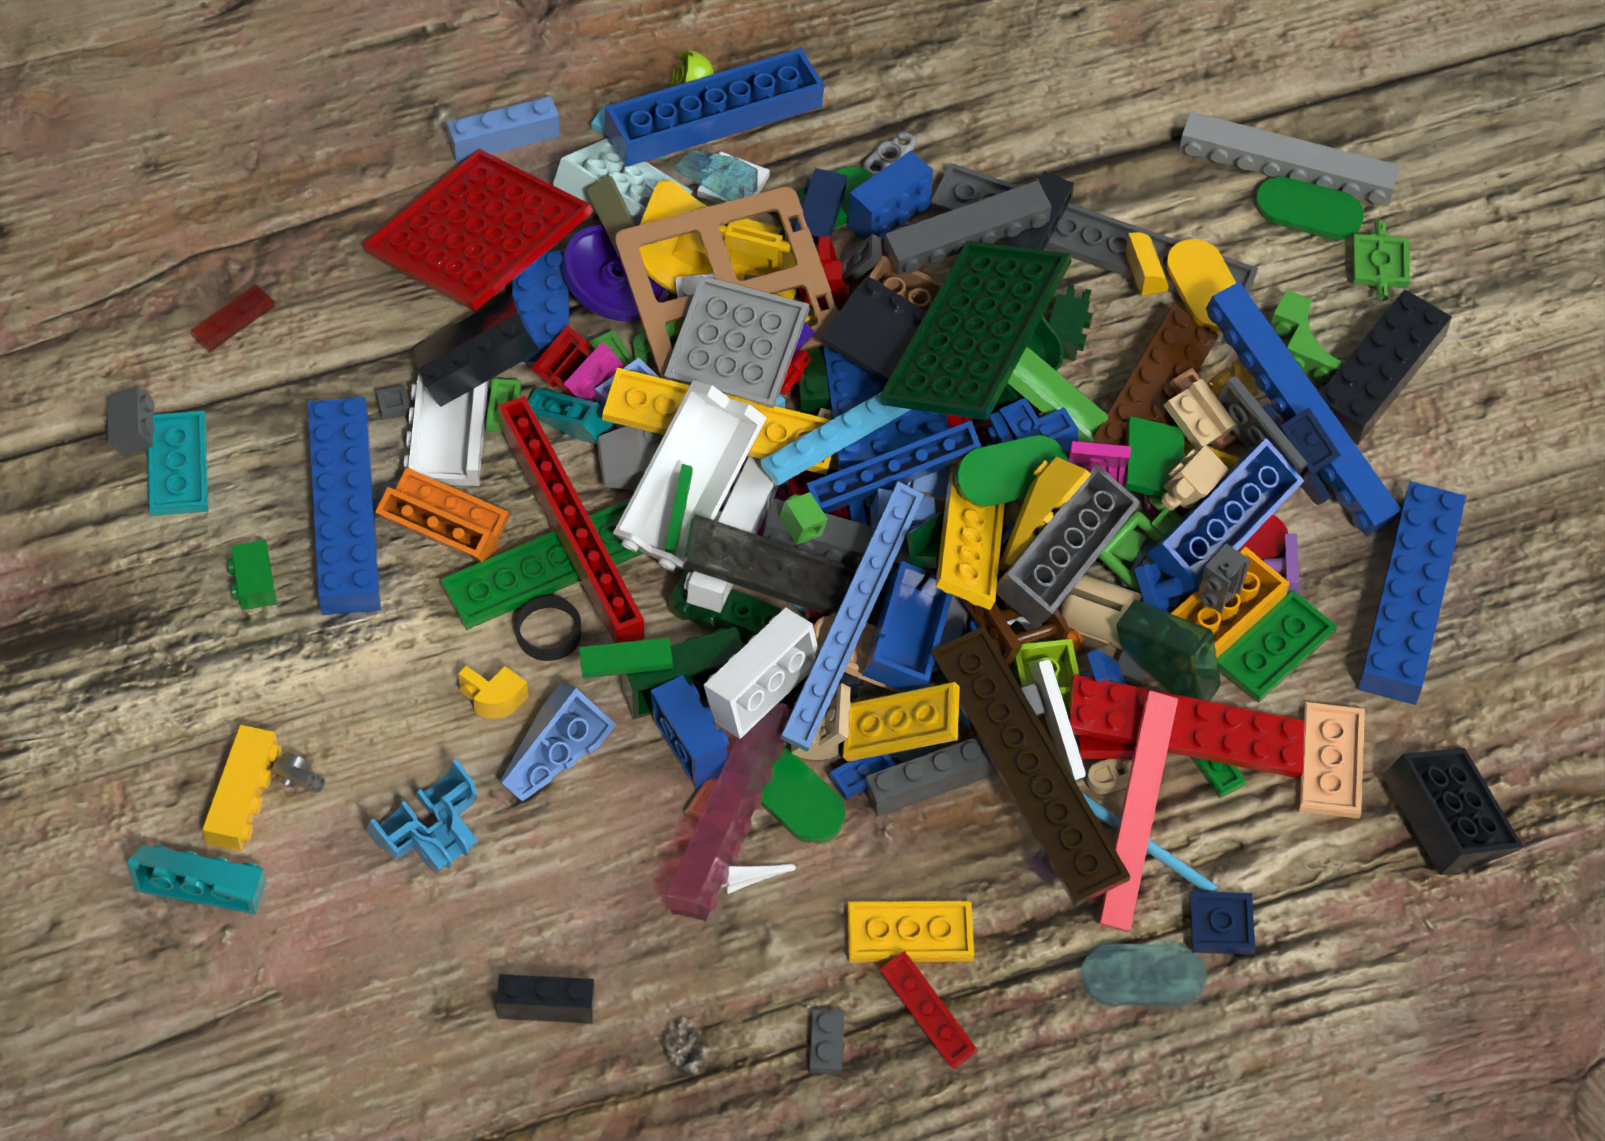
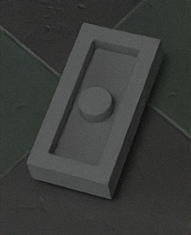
M872 234L840 260L842 261V279L844 284H853L881 261L880 237Z
M813 1009L810 1073L842 1074L844 1011Z

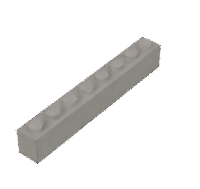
M1192 111L1189 113L1179 152L1190 156L1262 173L1270 177H1288L1350 194L1354 198L1385 206L1390 204L1400 168L1398 164Z

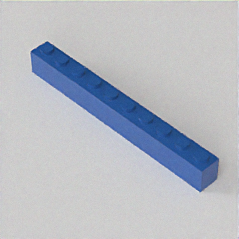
M1238 282L1213 295L1205 308L1209 319L1219 327L1226 343L1232 346L1238 354L1242 366L1250 371L1255 378L1257 387L1267 395L1273 410L1280 414L1283 420L1287 422L1309 407L1341 454V457L1319 471L1324 482L1329 483L1336 493L1338 502L1352 516L1355 526L1362 530L1367 537L1392 523L1402 509L1242 284Z

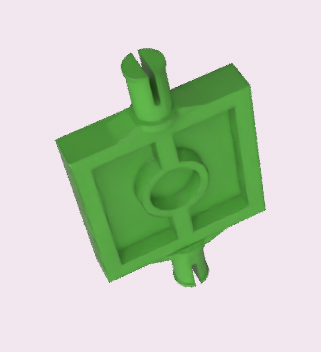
M1377 220L1374 223V234H1354L1353 285L1376 287V299L1381 301L1382 297L1383 302L1388 299L1387 288L1408 289L1409 238L1394 237L1386 234V221L1382 220L1380 226V220Z

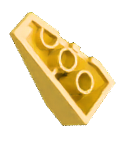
M1055 457L1049 463L1044 460L1033 472L1037 477L1030 484L998 568L1001 571H1004L1034 540L1036 537L1035 533L1039 532L1054 517L1053 512L1058 510L1064 503H1067L1091 475L1090 472L1058 457Z

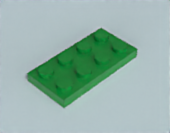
M1292 590L1215 660L1214 667L1259 703L1336 632L1337 625Z

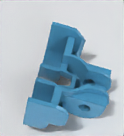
M457 759L452 762L447 774L435 785L424 792L421 789L416 792L415 797L428 813L434 814L438 821L433 826L427 829L417 820L416 814L405 800L381 824H378L374 818L369 822L366 832L380 849H385L389 856L399 859L415 849L427 867L437 873L445 866L448 869L453 866L452 861L460 855L464 854L467 856L470 854L469 849L477 844L478 840L459 815L475 802L478 795L474 781Z

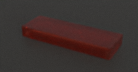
M255 284L190 330L191 336L210 353L275 307L274 300Z

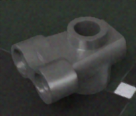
M287 752L283 761L277 760L273 765L272 772L280 775L277 781L292 788L297 784L315 793H320L325 785L323 777L306 771L309 761Z

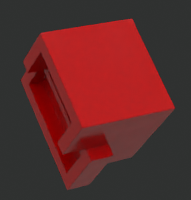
M830 236L819 237V245H815L831 289L835 306L845 305L850 298V285L843 282L842 261L837 259ZM798 287L803 302L809 304V308L812 309L806 290ZM825 296L816 298L819 308L828 307Z
M567 325L531 369L552 387L555 388L558 384L572 397H575L564 383L592 354L588 350L591 344Z

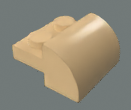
M1204 379L1196 381L1188 389L1163 405L1196 451H1199L1205 445L1212 444L1237 426Z
M842 683L837 686L809 750L806 752L791 744L792 754L809 760H824L838 755L839 743L846 740L849 734L850 687Z

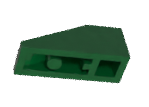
M822 346L804 350L809 354L807 357H811V362L804 369L802 379L797 382L799 412L818 416L821 408L829 410L828 380Z

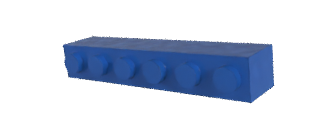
M968 421L809 482L807 486L822 511L829 513L876 495L878 488L889 490L894 488L898 481L905 484L960 463L967 453L982 447L972 421Z

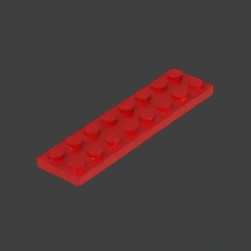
M1074 674L1070 685L1068 713L1073 734L1135 746L1146 693L1150 689L1110 681L1097 682L1095 678ZM1150 690L1178 698L1167 750L1168 753L1294 778H1300L1303 774L1304 720Z

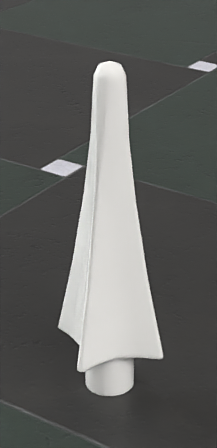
M795 864L746 867L724 866V874L712 876V883L715 889L726 887L727 894L761 880L793 871L796 866Z

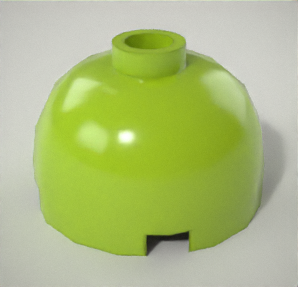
M682 50L677 58L682 60L679 68L674 67L671 87L713 75L714 69L710 60L696 51Z

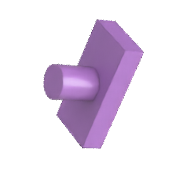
M1297 533L1285 534L1286 558L1264 559V562L1278 574L1287 576V581L1290 582L1288 594L1294 590L1300 595Z

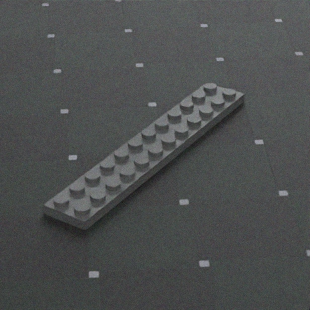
M950 162L931 200L930 209L946 213L1020 186ZM1069 203L1045 247L1046 249L1070 253V256L1074 259L1135 279L1125 254L1129 233H1144L1153 242L1169 285L1168 291L1179 294L1168 274L1167 261L1172 247L1181 241ZM1222 256L1235 282H1240L1249 294L1258 268Z

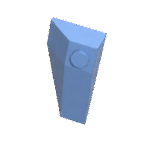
M560 683L540 709L500 783L520 801H524L550 783L555 775L564 769L574 766L576 764L575 761L587 753L591 754L598 749L617 724L576 687Z

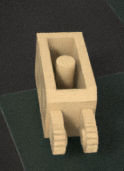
M1207 445L1198 452L1194 449L1189 451L1180 460L1181 462L1168 473L1171 479L1163 486L1167 492L1161 498L1162 505L1167 509L1174 510L1178 505L1191 509L1229 471L1227 466Z

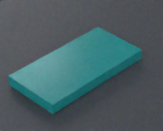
M205 411L153 414L155 426L153 447L148 448L150 516L208 512Z

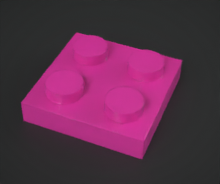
M602 342L568 378L564 385L576 398L596 402L595 389L614 376L617 367L623 369L626 366Z

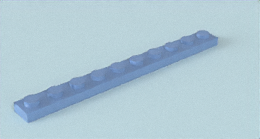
M899 481L895 484L780 739L806 752L809 750L924 496L923 493Z

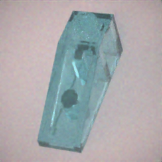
M689 150L675 166V171L729 201L751 196L757 191L758 169L736 157Z

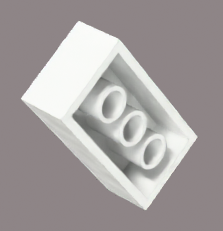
M785 608L777 616H774L769 624L757 635H754L737 654L731 656L717 673L709 677L704 684V688L714 716V723L741 739L809 674L819 653L812 623Z

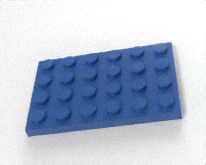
M823 345L831 420L882 392L887 382L827 345ZM911 409L836 452L838 469H846L949 429L947 415Z

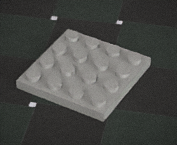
M701 275L664 374L665 379L691 385L693 380L713 385L724 394L774 408L808 315L809 304Z

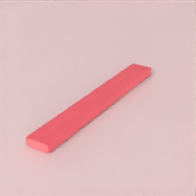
M1150 690L1146 693L1114 845L1116 852L1131 877L1130 881L1104 893L1098 925L1123 932H1129L1131 929L1178 698Z

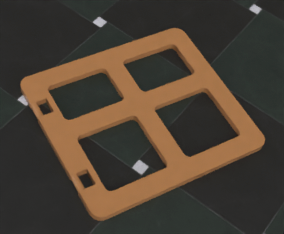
M781 187L623 229L617 233L615 246L660 378L665 379L664 374L673 353L665 325L685 319L694 294L659 303L655 299L639 248L690 233H698L700 235L714 279L770 294L798 287L804 288L817 324L811 326L815 336L799 350H807L825 345L820 340L839 312L835 306L831 289L794 189ZM772 211L777 212L780 215L797 265L785 270L739 281L735 276L719 226ZM797 217L801 230L793 232L789 219ZM825 296L829 309L821 311L816 298Z

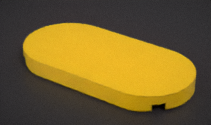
M1199 239L1183 240L1174 245L1168 254V274L1195 322L1201 327L1211 328V331L1221 332L1219 327L1209 319L1205 308L1213 295L1236 284L1215 246Z

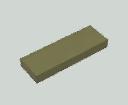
M607 174L586 191L619 256L615 246L617 233L623 229L634 227L636 224L613 177Z

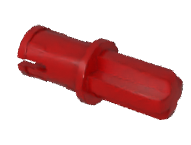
M798 350L793 355L780 391L782 395L788 394L793 385L802 379L804 369L811 362V357H807L809 355L808 352Z

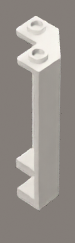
M693 380L613 532L614 535L623 540L621 545L630 551L637 552L639 550L659 560L658 564L670 571H674L675 568L688 570L767 417L750 404L728 398L713 385ZM686 464L692 466L693 475L678 549L674 556L671 553L665 552V544L681 466Z

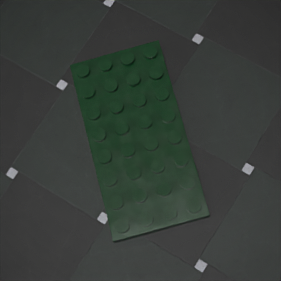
M966 241L879 396L881 404L884 406L988 420L1072 262L1070 253Z

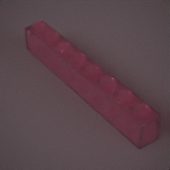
M776 704L741 739L736 738L667 892L666 899L672 914L706 921L710 911L716 908L718 892L721 886L725 885L728 880L729 867L732 860L736 859L739 855L742 837L750 830L753 812L760 807L763 789L766 784L770 783L773 775V766L776 760H779L783 754L784 740L780 739V736L790 716L787 704Z

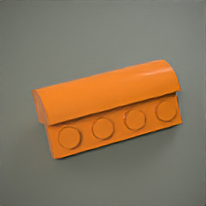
M407 467L396 489L387 487L375 511L378 517L479 562L492 558L500 545L498 540L511 515L506 510Z

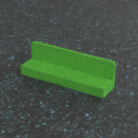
M1026 347L1008 384L1045 415L1065 407L1078 427L1079 442L1092 443L1094 441V433L1103 422L1105 423L1108 420V414L1030 348Z

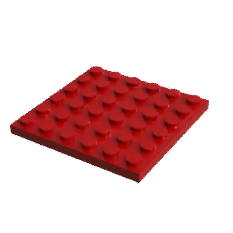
M478 149L362 243V246L369 255L467 308L476 311L591 215L593 211L591 204Z

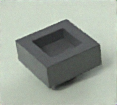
M405 385L377 390L382 420L409 415L410 406Z

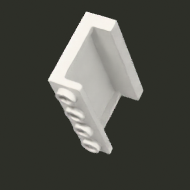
M418 374L417 384H412L411 399L415 401V407H410L409 424H413L412 431H407L406 446L410 448V455L404 456V471L407 467L446 485L480 486L488 398L487 382L440 407L426 388L421 374Z

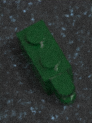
M1068 285L1066 295L1057 294L1049 324L1062 342L1064 359L1075 361L1078 350L1084 351L1087 335L1083 334L1084 328L1090 329L1093 313L1088 312L1092 290L1085 288L1082 299L1074 297L1075 286Z

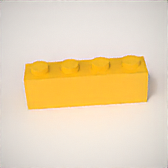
M240 725L202 829L207 845L242 852L245 841H250L253 833L252 820L254 815H259L261 811L263 789H268L272 778V771L270 769L273 762L279 760L281 745L277 742L275 732Z

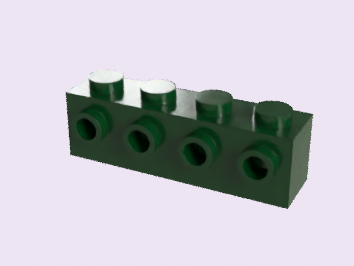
M684 570L670 595V612L677 618L700 624L701 627L708 631L736 627L741 641L746 644L754 635H757L766 627L774 616L783 611L778 607L734 589H731L721 613L687 603L688 590L684 589L685 580L689 573L687 570Z

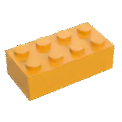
M1247 547L1240 551L1241 554L1250 559L1243 590L1239 595L1236 593L1224 605L1221 614L1215 609L1205 606L1201 599L1197 597L1199 592L1197 590L1176 608L1166 620L1163 635L1206 671L1214 666L1215 660L1287 595L1290 582Z

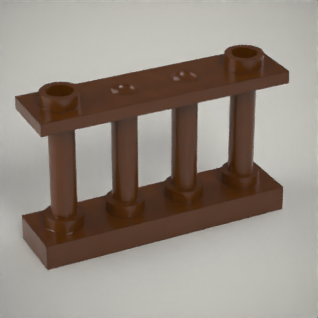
M1009 538L1006 540L1000 551L999 563L1001 561ZM962 599L979 628L985 626L1006 664L1013 663L1023 644L1048 636L1051 641L1065 640L1071 631L1066 619L1056 609L1041 624L1042 626L1016 634L1007 621L1022 616L1012 607L1001 610L994 603L992 608L988 610Z

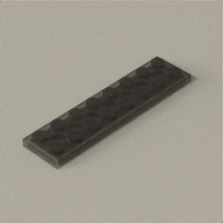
M697 514L691 520L683 568L828 616L832 613H837L857 569ZM887 578L867 620V623L874 626L877 624L889 583Z

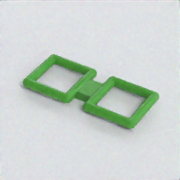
M1149 495V502L1161 512L1158 517L1151 522L1140 511L1133 512L1098 556L1126 584L1140 594L1142 593L1137 577L1112 552L1137 525L1157 543L1182 517L1175 509L1169 510L1164 507L1160 497ZM1160 570L1162 580L1166 581L1168 578Z

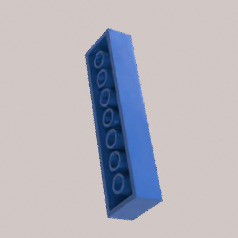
M802 48L607 106L605 107L604 129L623 163L628 167L821 108L825 85Z
M356 397L309 401L308 415L318 592L322 616L381 610L366 398Z
M1412 481L1409 482L1399 516L1358 690L1416 705L1423 687L1466 495Z

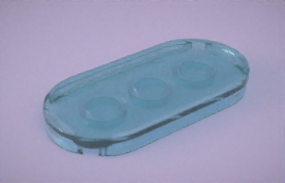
M1106 944L1094 949L1087 956L1083 963L1081 979L1086 992L1094 1000L1105 1005L1183 1006L1192 1003L1202 994L1207 981V969L1200 957L1198 958L1192 953L1191 949L1182 945Z

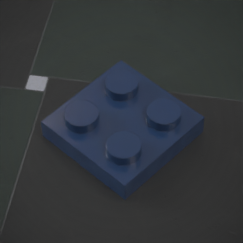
M1190 891L1189 911L1192 953L1254 955L1255 933L1252 893Z

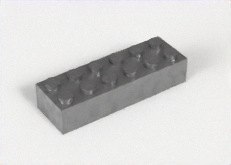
M1098 464L1089 471L1091 475L1067 503H1064L1058 510H1055L1054 517L1050 522L1037 532L1034 540L1017 557L997 582L996 594L1036 629L1054 613L1141 503Z

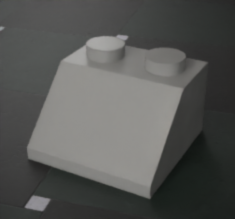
M625 426L598 436L597 444L603 487L636 490L664 435Z

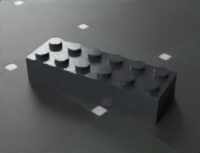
M1406 289L1402 291L1319 393L1356 445L1361 443L1446 337L1452 316Z

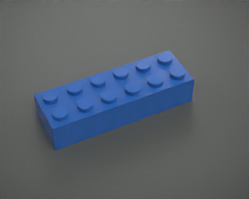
M1265 438L1250 447L1229 468L1227 474L1217 485L1189 509L1146 554L1154 563L1158 564L1159 569L1169 580L1178 578L1183 586L1182 595L1186 597L1199 590L1206 564L1226 543L1238 551L1295 492L1304 480L1273 444Z

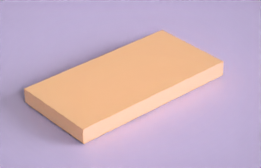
M1305 702L1303 712V774L1300 776L1299 812L1359 819L1362 804L1365 709Z

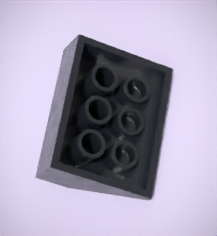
M867 276L852 293L822 336L820 342L883 381L888 382L927 311L882 285L879 281Z
M512 293L414 347L418 370L426 388L440 407L540 352Z
M1465 748L1405 753L1382 774L1390 791L1394 794L1402 808L1405 817L1417 834L1418 840L1425 848L1432 860L1433 866L1440 875L1461 873L1520 851L1524 847Z

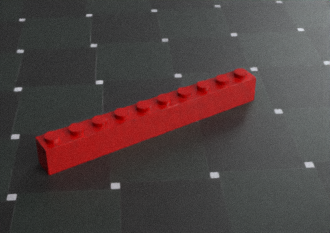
M525 396L498 405L500 427L613 642L623 643L644 639V618Z

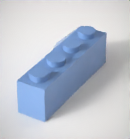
M542 94L525 103L447 122L449 145L456 163L463 162L478 149L494 154L560 137L559 115L552 97L547 94Z

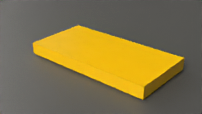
M956 682L851 703L849 710L848 738L844 740L843 758L849 762L958 740L960 687Z
M848 901L849 963L890 962L904 950L913 962H974L971 901Z

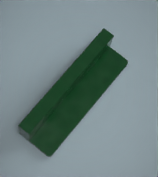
M944 510L907 533L911 565L919 568H938Z

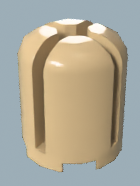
M1083 575L1061 602L1060 614L1066 619L1071 630H1076L1084 637L1123 650L1122 641L1127 642L1136 623L1135 603H1142V594L1089 575Z

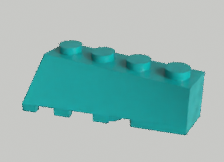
M142 845L127 862L136 892L253 915L257 913L266 885L263 868L249 862L243 864L233 863L223 857H202L192 851H183L182 853L170 851L161 845H154L153 847Z

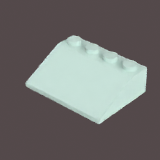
M608 138L562 157L553 182V186L591 204L592 211L597 213L586 190L607 174L612 176L636 226L640 225L658 181L668 179L677 182L689 194H692L691 189L647 162L626 167L612 141Z

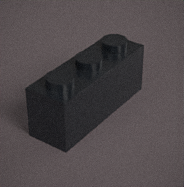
M499 974L496 999L498 1019L593 1024L595 1002L594 979Z

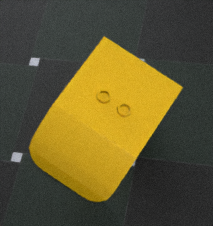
M662 179L658 181L640 225L687 213L694 208L708 206L694 198L677 182ZM750 219L731 222L728 226H725V224L719 226L735 276L739 281H744V275L762 276L797 265L786 233L784 241L783 236L778 235L782 229L781 227ZM679 237L640 247L639 252L647 275L675 295H677L676 277L712 274L709 261L702 269H699L672 255ZM798 288L773 295L794 300Z

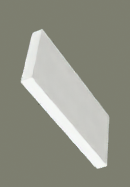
M1044 659L1028 663L1045 710L1044 715L1053 744L1074 780L1085 777L1084 766L1051 661Z

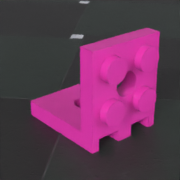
M1072 441L1067 459L1068 462L1086 469L1088 472L1098 464L1124 487L1125 468L1130 459L1131 446Z

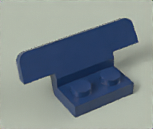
M1269 403L1262 407L1308 463L1299 475L1304 480L1302 486L1316 505H1320L1332 498L1316 474L1319 470L1341 457V454L1311 409L1308 407L1282 424Z

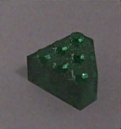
M1134 599L1116 624L1120 644L1171 694L1210 702L1221 686L1212 630Z

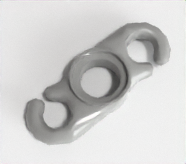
M902 132L898 134V138L882 143L865 160L863 169L876 175L880 171H872L870 166H880L882 171L909 151H913L916 144L914 136L910 133ZM898 138L908 140L909 144H899ZM891 151L897 156L893 159H887L882 154Z

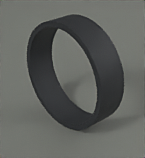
M554 596L539 597L524 605L518 613L516 619L518 644L527 655L541 661L562 659L571 654L581 640L580 615L577 609L565 599ZM544 608H555L568 613L575 620L577 631L567 644L559 648L540 649L530 645L520 633L521 625L531 613Z

